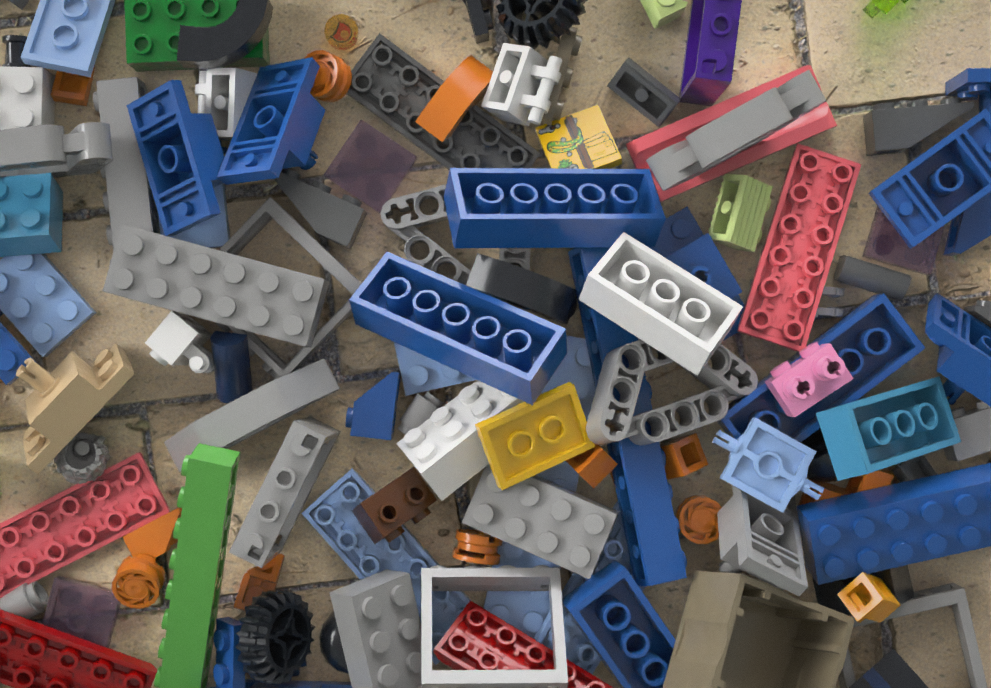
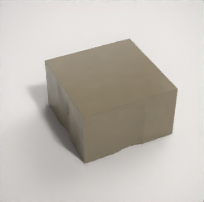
M695 571L663 688H835L844 666L855 618L818 603L798 600L780 588L741 573Z

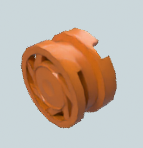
M315 50L309 53L305 58L312 57L320 65L310 94L324 102H336L342 99L348 92L352 82L350 66L344 62V59L324 50Z
M692 495L685 498L679 504L675 513L679 521L680 533L696 544H709L719 538L717 512L722 507L715 500L704 495Z
M456 530L455 538L458 540L457 547L453 548V558L476 564H499L501 555L498 554V547L502 545V540L480 530Z
M145 554L125 558L112 581V592L115 598L129 608L141 609L154 604L165 582L166 573L163 565L159 566L155 562V558Z

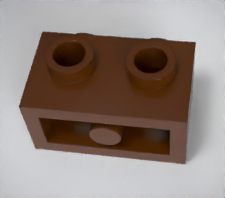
M413 467L361 502L352 512L374 544L383 538L389 543L405 532L402 525L410 519L416 524L431 514L428 507L436 502L437 499L415 467Z

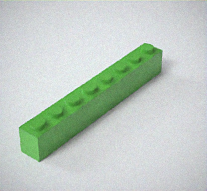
M198 443L192 454H186L183 460L181 475L186 476L185 487L182 486L177 500V507L182 508L181 518L177 519L173 531V538L178 539L177 549L175 548L172 552L169 569L174 570L173 579L169 580L165 599L170 600L169 609L165 610L161 627L166 630V636L162 638L158 650V658L163 660L162 666H159L154 687L207 688L241 453L239 451Z

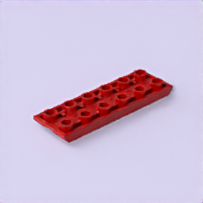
M471 600L433 650L438 660L454 670H554L553 650ZM566 659L567 688H614Z
M0 609V683L13 688H151L157 673V669L153 664Z

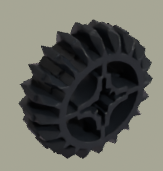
M500 0L501 3L496 8L500 14L498 17L499 22L511 39L513 38L519 45H528L534 50L539 44L547 49L552 40L560 44V36L564 33L571 36L570 27L572 25H580L577 16L586 13L583 4L588 0ZM523 12L527 15L525 21H522Z
M280 589L262 592L260 596L253 597L252 605L245 606L246 616L239 619L242 626L241 630L236 633L240 636V639L235 648L240 650L241 653L237 661L244 664L243 672L248 673L250 678L255 679L257 682H264L270 685L290 682L293 676H299L300 667L307 666L306 656L312 654L310 644L315 641L312 638V631L316 627L310 622L313 613L308 611V603L302 601L301 596L293 592Z

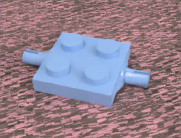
M755 417L751 419L744 434L738 439L729 436L721 430H718L716 433L717 436L726 440L727 443L717 437H714L712 443L730 452L729 461L720 479L782 513L790 499L799 490L815 500L821 497L820 494L809 488L811 487L823 493L824 487L807 479L808 467L817 451Z

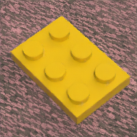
M571 382L540 394L533 405L523 402L475 424L496 484L501 490L509 488L595 447V444L587 436V421L575 385Z

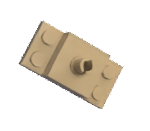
M115 343L110 350L104 349L96 357L93 367L71 351L51 373L34 362L31 357L24 361L27 365L26 367L21 364L18 368L16 376L21 377L35 388L25 399L30 427L24 433L23 445L27 467L36 474H39L135 374L126 351Z

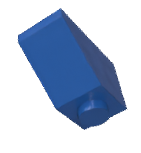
M991 192L951 220L943 255L954 256L961 254L991 236Z
M391 372L354 401L353 408L348 407L346 427L351 428L350 436L383 440L393 439L401 378L400 372Z

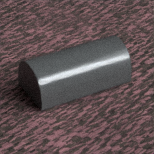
M631 58L625 60L607 85V87L658 127L664 123L682 100Z
M846 255L839 257L834 275L835 281L876 294L884 293L887 297L899 301L906 295L912 278L910 277L911 275Z

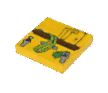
M598 105L560 118V121L554 120L551 126L544 124L535 127L537 137L550 168L611 169L622 164L621 155Z

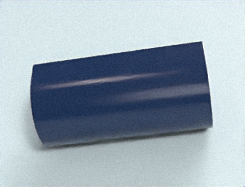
M214 331L210 340L217 398L223 403H230L253 391L248 338L246 334Z

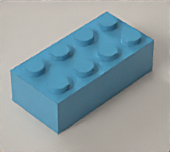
M51 173L0 177V257L62 252L63 190Z
M940 376L816 413L837 481L869 474L961 442Z

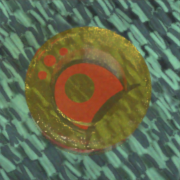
M338 14L332 16L327 21L324 34L328 43L333 48L347 50L356 44L359 30L355 21L350 16Z

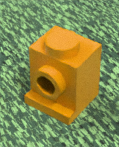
M864 572L837 594L859 623L865 619L881 623L901 606L881 578Z

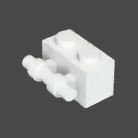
M503 43L481 107L502 121L527 126L530 123L540 125L544 113L547 114L551 106L549 98L554 85L559 83L561 77L559 70L563 60L556 56H550L549 60H547L529 46Z
M239 68L207 69V71H199V84H195V95H198V113L212 114L219 140H232L257 73Z
M171 311L145 342L152 349L149 354L164 366H167V364L171 366H187L189 364L191 370L195 373H211L214 371L212 353L203 347L212 334L187 314Z

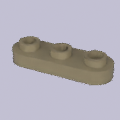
M570 27L571 36L565 33L561 36L556 57L563 60L559 70L561 77L558 85H554L549 98L551 106L548 113L543 115L541 121L543 124L551 126L553 119L560 121L565 101L559 100L562 87L569 88L574 69L569 68L568 63L571 55H578L583 37L576 35L578 30L576 27Z

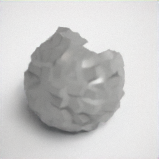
M78 433L54 458L57 471L62 473L66 481L70 483L82 484L87 481H95L104 473L107 461L110 460L108 446L104 444L106 438L95 434Z

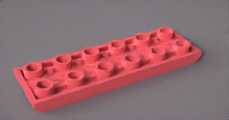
M811 65L803 66L627 143L626 147L635 168L650 169L646 160L652 155L673 144L686 140L685 137L695 130L774 87H780L807 70H810L820 88ZM827 102L759 143L697 177L663 191L650 169L660 202L836 127L837 124Z
M796 144L737 332L797 352L806 347L862 164L808 146Z
M141 452L105 469L104 473L95 481L78 483L0 523V598L22 584L27 583L29 585L171 512Z

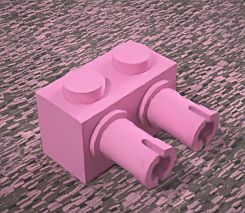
M816 341L799 352L801 358L791 365L788 361H785L770 371L772 377L766 380L765 383L788 417L798 416L854 379L846 368L844 361L838 356L830 343L819 345Z

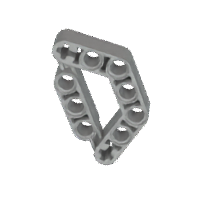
M807 70L780 87H774L686 136V140L657 152L649 157L646 162L663 191L697 177L759 143L822 105L827 100L810 70Z
M82 123L77 125L69 134H65L64 127L60 125H37L0 130V177L51 173L54 178L92 174L98 172L113 160L110 124Z
M446 185L386 201L381 209V219L387 228L406 242L404 247L406 258L436 273L442 264L450 263L456 267V275L452 280L466 285L471 270L417 229L418 227L448 220L444 202ZM426 199H434L439 203L438 211L433 215H425L420 211L421 203ZM414 202V210L418 219L413 220L411 213L401 216V222L398 224L393 219H388V216L393 215L394 208H399L401 212L411 211L408 204ZM419 242L426 243L430 248L428 256L422 260H416L411 255L412 247ZM499 248V260L530 270V248Z
M638 340L607 353L588 416L586 433L588 438L597 445L609 444L628 437L634 444L640 446L660 442L721 420L728 412V402L752 393L757 388L758 377L749 365L720 344L710 358L712 368L707 362L698 376L681 366L710 390L633 416L644 372L675 362L658 350V358H656L652 353V346L642 340ZM622 355L628 359V369L622 363ZM614 387L619 391V402L613 396ZM704 401L708 404L709 413L704 409ZM675 411L680 416V425L675 420ZM646 421L651 426V435L647 434L645 430Z
M321 359L277 378L186 426L164 443L177 469L181 472L186 454L191 455L198 443L228 449L303 410L306 406L338 391L340 387L326 360Z

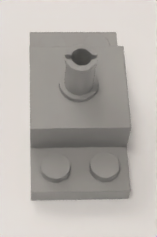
M732 485L733 496L717 512L720 559L723 560L719 564V571L726 573H741L744 571L774 587L800 596L808 588L795 495L790 499L782 513Z

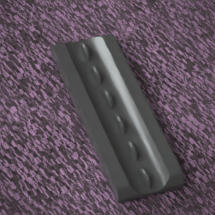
M380 33L351 70L352 82L346 94L448 170L450 168H531L541 154L476 105L467 111L451 137L444 142H441L418 125L415 121L444 81Z

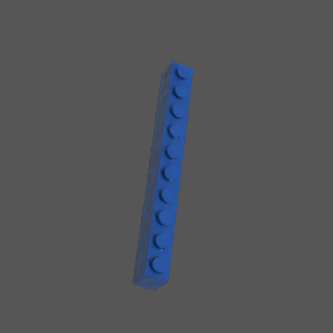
M611 247L573 248L568 251L595 389L607 353L623 345L638 341V337L579 300L588 274ZM622 355V363L628 369V359ZM645 372L633 416L652 410V389L650 383L646 380ZM614 387L613 396L619 402L620 394ZM646 421L645 430L647 434L651 435V426ZM628 437L607 444L609 456L618 464L612 470L635 582L638 586H653L687 578L685 570L687 559L680 546L678 536L680 525L672 507L673 491L670 483L667 482L664 468L666 457L663 449L660 448V443L656 442L640 446L634 444Z

